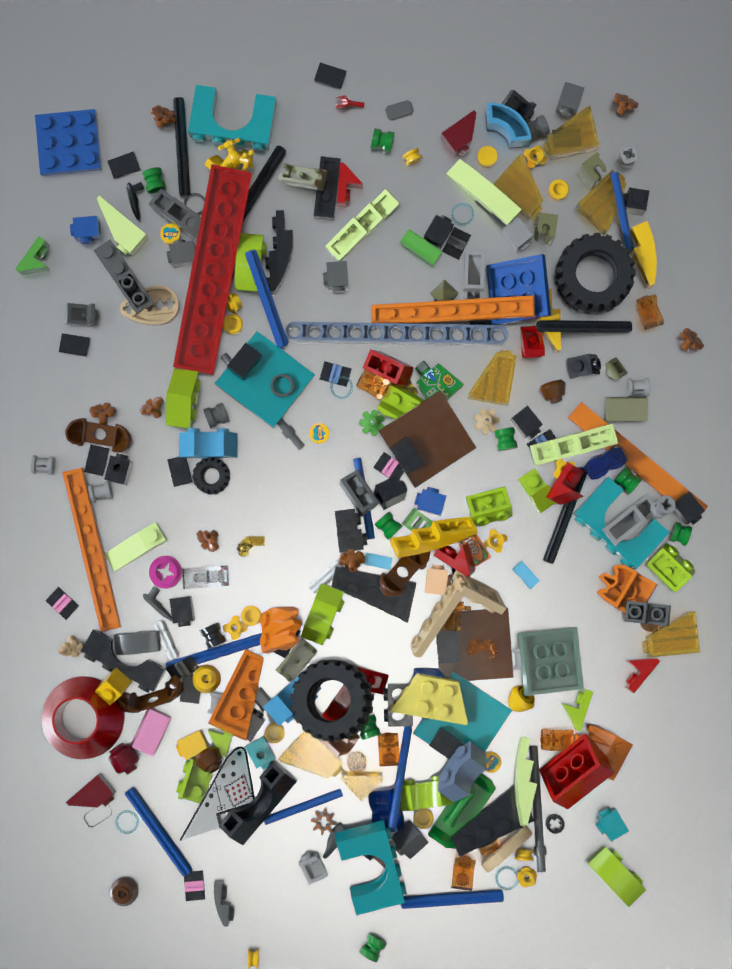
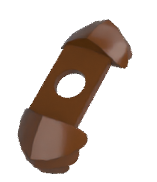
M86 418L71 421L65 430L66 439L72 444L83 446L84 442L106 445L111 446L113 452L125 451L132 440L127 429L119 424L111 426L88 422ZM98 428L103 429L106 433L105 438L102 440L94 436V431Z
M430 551L401 557L388 574L383 572L380 577V589L383 595L392 597L405 593L403 587L417 570L426 568L430 559ZM405 567L408 571V576L400 577L397 569Z
M174 675L173 678L165 683L164 689L139 697L135 692L131 694L126 692L117 701L123 712L139 713L172 702L181 695L184 688L179 677ZM158 697L155 702L148 703L150 698Z

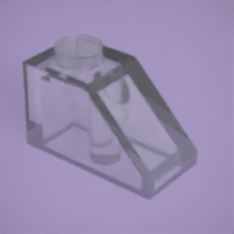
M228 565L182 569L183 589L229 586Z

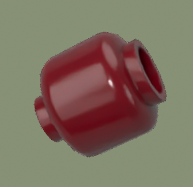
M122 742L109 751L108 761L116 773L121 774L125 772L128 775L137 769L135 764L138 763L139 756L130 744L124 745Z

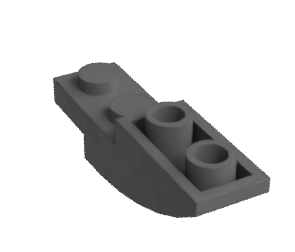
M160 189L150 201L149 206L197 241L201 217L177 198Z
M111 239L93 250L136 314L154 303Z

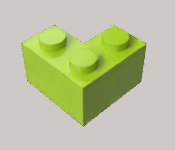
M174 368L166 394L167 426L190 428L192 421H196L197 409L194 408L198 399V393L196 392H200L201 389L198 371Z

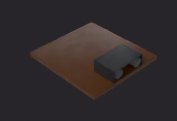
M441 390L378 430L415 488L476 449L475 444Z
M506 608L502 615L497 612L491 613L486 609L452 612L436 635L438 669L445 678L449 679L453 671L468 681L514 678L508 608Z

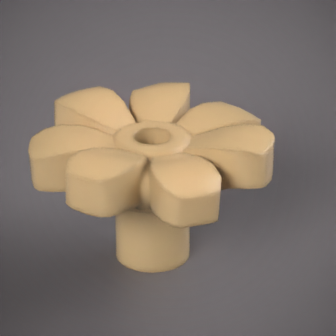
M485 408L481 409V415L476 414L474 416V420L478 422L474 427L476 430L482 428V434L487 435L489 429L491 432L497 430L495 424H499L500 418L494 417L496 412L493 409L488 413Z
M68 636L66 638L67 642L61 643V647L58 648L59 654L63 656H70L71 654L72 658L79 656L78 653H83L81 649L84 643H77L74 636Z

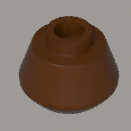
M559 379L545 383L540 386L539 393L546 401H550L551 404L563 401L562 397L565 396L566 382Z
M208 747L195 757V765L204 772L214 773L221 767L222 758L218 747Z
M127 877L118 878L110 887V897L119 906L131 905L138 896L136 883Z

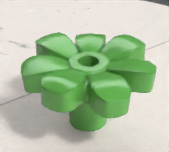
M372 410L371 414L365 411L362 414L365 419L359 420V425L364 426L362 432L368 434L371 431L372 436H376L378 434L377 430L385 427L381 423L384 422L385 418L383 415L378 416L377 410Z

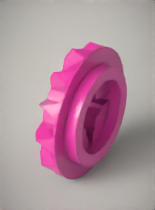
M160 556L151 563L149 577L157 587L171 588L177 585L181 579L182 568L175 558ZM169 563V571L174 576L167 575L164 581H162L163 574L157 571V569H165Z

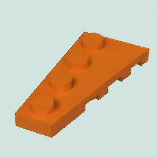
M245 649L208 721L210 725L247 741L264 662L263 657Z

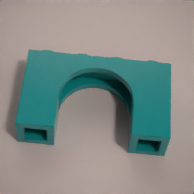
M202 85L195 86L188 128L189 136L194 141L204 142V140H210L214 144L223 145L227 140L239 138L241 142L234 144V147L244 148V146H250L257 151L270 149L277 106L276 97L256 94L253 114L249 123L238 130H227L219 126L214 119L217 100L216 88Z
M607 477L573 513L576 516L574 520L581 527H588L591 530L590 535L598 542L602 540L606 544L605 548L612 555L617 554L622 558L620 562L623 565L637 569L670 532L654 518L649 521L636 537L631 540H622L614 546L602 529L606 527L605 514L607 509L624 490L610 477Z
M384 820L336 832V844L341 861L363 855H373L385 863V869L379 878L368 883L350 887L356 916L405 903L403 896L407 894L405 883L399 880L402 872L400 864H395L394 858L398 857L395 845L390 846L389 840L393 838L390 828L385 827Z

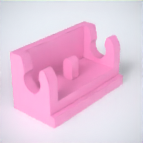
M153 708L147 709L131 746L153 756L171 718Z

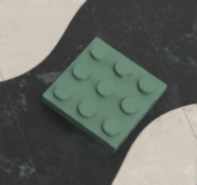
M577 627L518 633L524 696L584 689Z

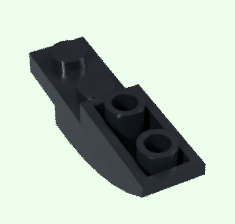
M276 210V217H272V228L276 229V237H273V249H277V251H269V257H265L266 269L270 270V277H266L272 295H276L287 275L293 252V230H285L284 210Z

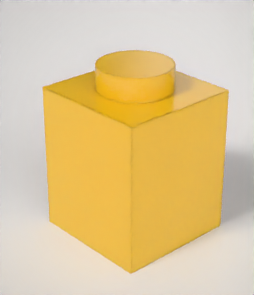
M116 667L104 678L95 690V693L107 704L111 705L123 694L131 680Z
M198 730L179 739L176 750L180 757L184 756L185 760L198 755L201 751L208 748L209 745L202 730Z

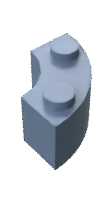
M471 741L463 746H459L439 775L438 791L452 802L469 796L476 778L486 771V752Z

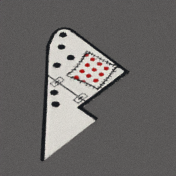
M237 747L225 758L183 832L180 841L219 829L221 824L219 815L230 812L232 809L243 808L254 800L255 796L249 761L245 748Z

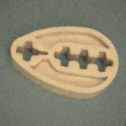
M160 285L145 288L154 302L152 305L158 304L159 300L166 304L171 299L175 303V305H172V309L163 306L162 310L159 311L157 307H153L150 312L145 308L138 314L134 310L131 311V314H128L127 311H124V308H127L128 304H130L127 299L120 305V312L124 317L140 324L152 326L169 324L177 317L180 308L176 294L170 288Z
M527 826L523 827L498 847L481 863L484 870L489 873L506 860L533 835L531 830Z

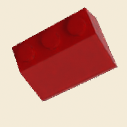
M585 733L539 769L552 801L567 810L614 774L606 755Z

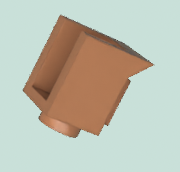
M355 733L347 739L337 741L322 740L321 742L339 757L349 754L360 737Z

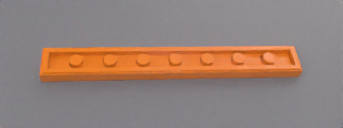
M534 295L372 305V323L420 324L535 317Z
M582 402L568 417L569 420L583 431L608 425L607 422ZM615 430L618 444L604 447V449L630 468L632 472L660 495L670 496L676 501L683 494L689 492L686 487ZM691 492L703 509L706 510L708 506Z
M78 468L62 472L100 632L120 628L122 626L84 469Z

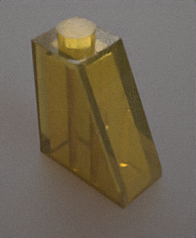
M591 106L584 108L547 136L546 143H543L545 155H549L550 161L597 151L599 140Z
M519 154L493 185L522 210L519 213L529 220L532 216L536 217L537 213L542 211L541 205L544 200L524 157Z
M613 169L576 206V209L603 236L609 231L617 211L610 173L615 172ZM619 173L622 192H624L627 183L623 175Z
M509 350L496 352L469 392L467 399L508 406L517 355H512L513 352Z
M688 611L669 622V626H662L645 636L643 652L647 653V657L700 653L696 611Z
M305 732L278 758L282 763L327 779L331 776L335 778L343 770L341 767L343 761L326 747L320 739L313 738L310 733Z

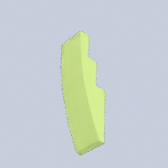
M461 159L446 173L475 202L478 201L490 213L493 212L506 225L522 210L490 181Z
M385 189L355 218L353 217L325 247L339 261L342 260L401 203L388 189Z
M608 424L530 445L534 464L540 465L618 444L613 424Z
M521 737L515 761V796L520 826L525 827L528 825L537 784L529 782L534 761L526 759L530 738Z

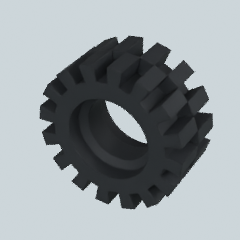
M216 457L203 458L193 469L192 478L195 486L200 491L209 495H216L219 492H223L229 485L230 470L222 460ZM215 468L218 470L219 479L216 483L209 484L204 480V472L207 469Z

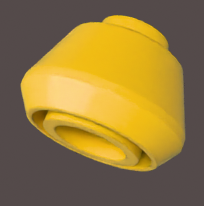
M203 665L195 670L192 681L198 691L210 693L219 687L221 676L215 667Z
M516 685L512 688L508 697V704L513 711L521 713L534 708L535 698L534 695L524 696V686Z

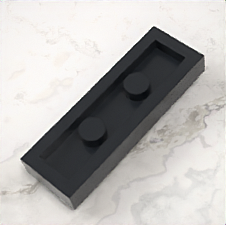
M324 156L320 158L319 169L327 170L328 173L323 191H316L314 218L334 220L341 158Z

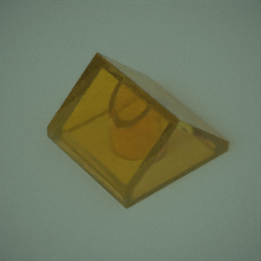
M341 772V781L362 802L383 781V773Z

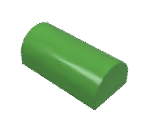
M410 229L407 230L400 241L402 245L433 266L442 255L440 249Z

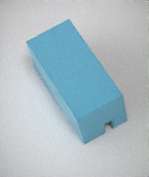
M366 552L364 565L390 570L392 557Z
M523 561L512 569L529 589H532L540 581Z

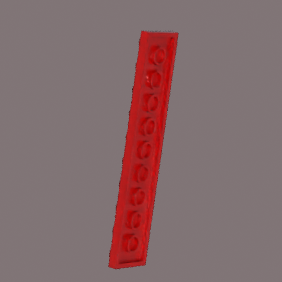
M211 164L173 367L214 374L250 187L251 172Z

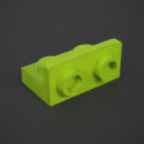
M392 382L377 409L385 416L397 419L423 402L424 399Z
M505 486L466 496V502L475 526H485L494 521H505L513 516L512 505Z
M665 543L646 563L675 593L695 574L693 564L687 559L684 560L679 555L677 548L668 543Z
M191 757L190 761L186 760L182 772L186 774L184 780L179 781L176 792L179 793L178 799H186L200 804L209 788L213 773L201 770L195 765V757Z

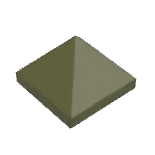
M444 279L430 294L437 301L453 300L459 293Z
M615 357L606 363L607 376L619 380L628 374L618 358Z

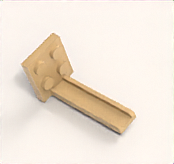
M456 570L453 574L454 582L446 588L443 598L440 602L436 603L429 619L423 622L419 634L413 637L410 644L413 655L418 658L424 655L463 595L467 596V599L474 604L480 603L484 605V608L489 612H497L502 615L506 610V606L498 591L471 576L466 577Z

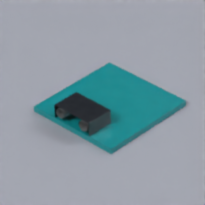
M256 331L229 362L226 370L215 382V385L274 428L315 374ZM285 374L292 379L294 387L291 394L287 397H277L272 393L270 384L276 375ZM280 377L273 382V388L279 394H286L290 391L291 384L286 378Z
M453 671L449 679L459 682L468 724L463 725L422 718L412 733L448 759L452 757L459 746H463L470 741L485 752L512 712L510 708Z

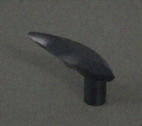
M128 182L126 189L129 203L136 219L140 220L136 192L144 190L142 182L134 185Z

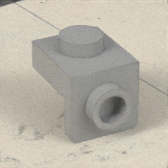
M309 852L301 856L302 860L298 864L304 873L308 885L328 877L318 853L313 854V852Z

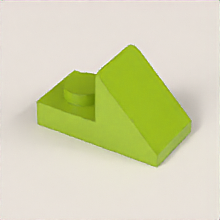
M535 468L517 479L539 513H542L556 503L546 498L551 488L548 484H545Z
M583 689L582 692H578L575 703L578 704L577 708L561 703L575 730H582L593 691Z
M209 729L208 733L216 747L219 748L221 756L226 758L233 735L225 731L222 733Z

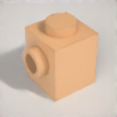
M432 565V568H427L424 593L444 595L446 588L451 586L452 575H448L449 570H444V566Z

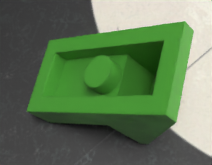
M38 236L15 270L21 275L50 271L46 265L38 261L39 258H43L46 255L49 244Z

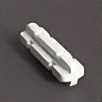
M335 561L330 569L327 568L316 578V581L309 584L308 588L314 594L318 592L321 583L326 585L333 579L335 566L343 567L339 564V561Z
M163 620L156 622L154 628L158 630L159 639L164 650H167L168 658L170 660L177 658L179 653L174 648L175 644L169 631L166 630L165 622Z

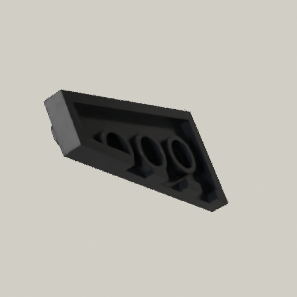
M335 566L331 585L333 588L343 591L345 594L408 623L416 582L408 581L403 587L405 593L389 597L383 595L380 589L381 575L359 570L350 572L349 568Z
M515 783L506 792L498 796L488 807L480 811L476 817L450 836L460 857L523 827L520 826L516 806ZM531 813L528 824L535 821Z

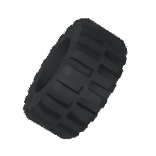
M594 233L591 236L585 234L579 239H574L569 246L567 245L555 269V284H558V292L564 296V301L567 305L570 303L574 306L573 309L577 311L579 309L583 310L585 314H590L591 312L602 314L604 311L613 310L630 293L634 284L633 279L636 275V269H633L635 262L633 257L630 258L629 249L627 247L623 248L621 246L622 242L619 239L614 241L611 239L612 236L608 234L605 237L601 236V233ZM585 257H600L611 266L614 278L612 284L606 290L593 292L584 288L579 283L576 276V268Z
M322 660L316 664L309 665L306 671H302L298 675L299 680L294 682L292 686L295 689L294 693L290 694V700H293V706L290 707L291 711L295 712L296 717L294 719L296 723L301 724V729L305 733H310L311 737L322 739L323 741H337L350 738L353 734L359 733L362 730V726L368 723L369 714L373 712L374 708L372 707L374 694H371L370 689H372L370 682H367V676L360 672L358 667L340 660ZM329 680L343 683L350 693L351 702L349 710L345 716L338 720L324 719L319 715L315 707L314 699L318 687Z

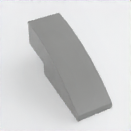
M465 251L463 300L484 298L485 251Z
M648 494L637 500L602 529L614 546L653 516L650 506L654 501Z

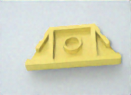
M417 673L411 680V684L405 687L395 704L392 703L389 708L391 712L463 725L468 724L460 685L457 680Z

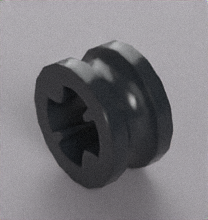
M551 814L546 818L545 825L551 833L558 834L563 831L565 822L560 815ZM558 818L560 820L558 823L561 824L560 827L551 829L550 826L552 824L550 821H555Z

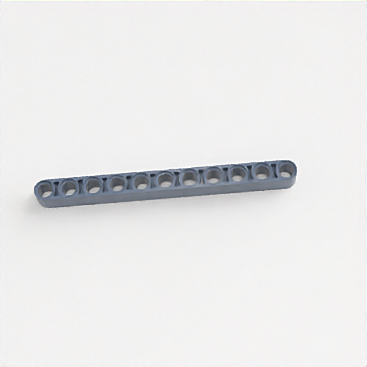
M290 322L285 328L287 339L293 343L498 347L505 344L509 335L508 330L501 325ZM292 328L300 330V334L297 337L289 335V331ZM318 328L321 333L318 337H312L309 334L310 330ZM332 329H339L341 335L337 338L330 335ZM353 329H359L362 334L358 338H353L350 332ZM378 329L382 332V335L379 338H373L370 333L372 330ZM393 330H400L402 337L399 339L393 338L391 336ZM420 330L423 334L422 338L414 339L411 335L412 331ZM439 330L442 332L443 337L439 340L434 339L432 332ZM454 331H461L463 338L456 340L453 338L452 333ZM480 331L483 333L484 338L476 340L473 337V333ZM497 331L503 333L504 339L501 341L496 340L493 337V333Z

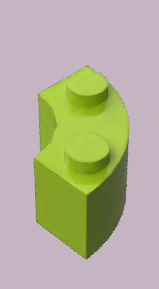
M240 233L236 254L235 290L258 291L245 253L256 249L262 265L263 255L267 254V243H263L264 235Z
M321 583L300 637L322 646L326 638L331 639L334 631L331 625L336 612L341 613L345 603L342 600L343 591Z
M439 775L431 776V780L414 782V779L404 780L399 811L441 807L456 802H452L438 791Z
M605 847L588 865L630 907L647 891L642 886L644 881L636 872L631 874L621 863L623 858L615 850L611 853Z

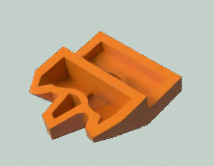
M614 565V576L607 573L599 576L607 585V588L600 589L597 593L607 603L623 613L626 612L627 601L647 603L657 587V583L626 565Z
M276 607L262 613L260 619L262 626V635L260 637L261 653L270 654L278 649L288 650L299 642L296 632L302 626L301 620H296L299 611L297 608Z
M588 724V736L608 758L614 774L608 779L614 781L633 744L600 726ZM576 734L575 741L582 735Z

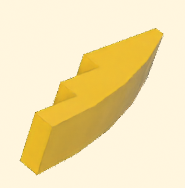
M470 516L436 520L432 522L431 527L412 529L411 535L391 538L390 544L397 558L454 544L477 534L478 530Z

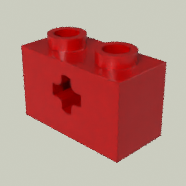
M370 349L363 365V369L397 385L404 386L407 385L414 369L413 366L372 349Z

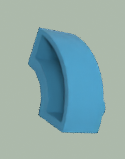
M487 103V130H495L501 133L507 139L509 148L530 146L532 140L531 133L522 116L503 104Z
M188 428V432L179 433V457L237 458V433L229 432L228 428H218L217 432H200V428Z
M299 677L263 706L279 726L284 721L287 724L296 717L295 712L291 711L290 706H293V700H290V694L294 693L295 688H292L294 682L299 680ZM320 686L316 691L314 701L318 698L317 693L322 689Z

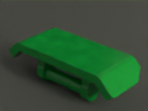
M481 773L474 781L469 796L445 806L428 832V836L445 848L455 849L450 836L480 813L496 790L493 781Z

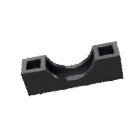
M97 629L92 630L81 649V652L85 653L84 658L94 663L96 660L103 664L102 668L109 672H112L117 667L131 681L133 680L138 683V688L147 693L150 690L156 691L167 671L165 667L150 659L138 666H129L122 663L114 653V639Z
M272 762L259 777L261 786L254 800L243 808L232 809L220 824V828L228 837L241 845L246 843L297 782L284 768L275 762Z

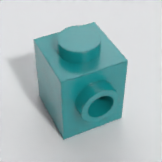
M265 736L245 746L256 769L262 767L263 770L266 769L273 762L272 760L276 758Z
M606 807L599 811L600 815L596 817L598 820L596 826L601 835L606 834L607 838L612 842L629 832L616 808Z

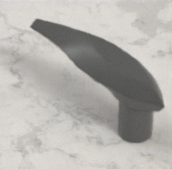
M153 586L149 594H143L144 600L159 614L172 621L168 611L155 599L160 590Z
M339 822L333 828L332 833L328 837L327 847L323 855L324 859L329 857L337 848L335 833L344 830L342 822Z

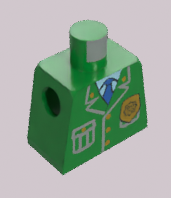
M423 360L415 367L422 376L416 382V385L425 400L440 390L446 400H448L464 385L439 363L431 369Z

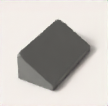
M358 469L340 479V486L361 517L380 504Z

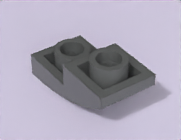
M627 601L625 621L669 626L671 606Z
M158 630L117 633L114 635L116 655L160 651Z
M215 880V906L223 926L228 927L230 921L234 920V908H231V902H223V899L227 897V886H223L224 881Z

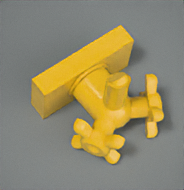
M239 138L227 140L223 145L218 146V151L224 148L227 149L229 154L225 160L216 154L208 158L204 165L211 169V164L238 169L240 164H244L242 171H247L248 168H253L252 156L254 150L248 151L244 149L240 152L236 151L234 144L241 142Z

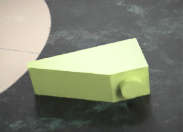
M98 196L97 201L113 238L118 244L116 248L124 255L129 253L133 257L148 240L147 235L101 196Z
M155 522L106 552L105 556L115 572L168 542L159 524Z

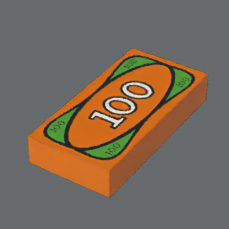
M477 534L457 542L460 548L467 542L469 543L475 567L491 558Z

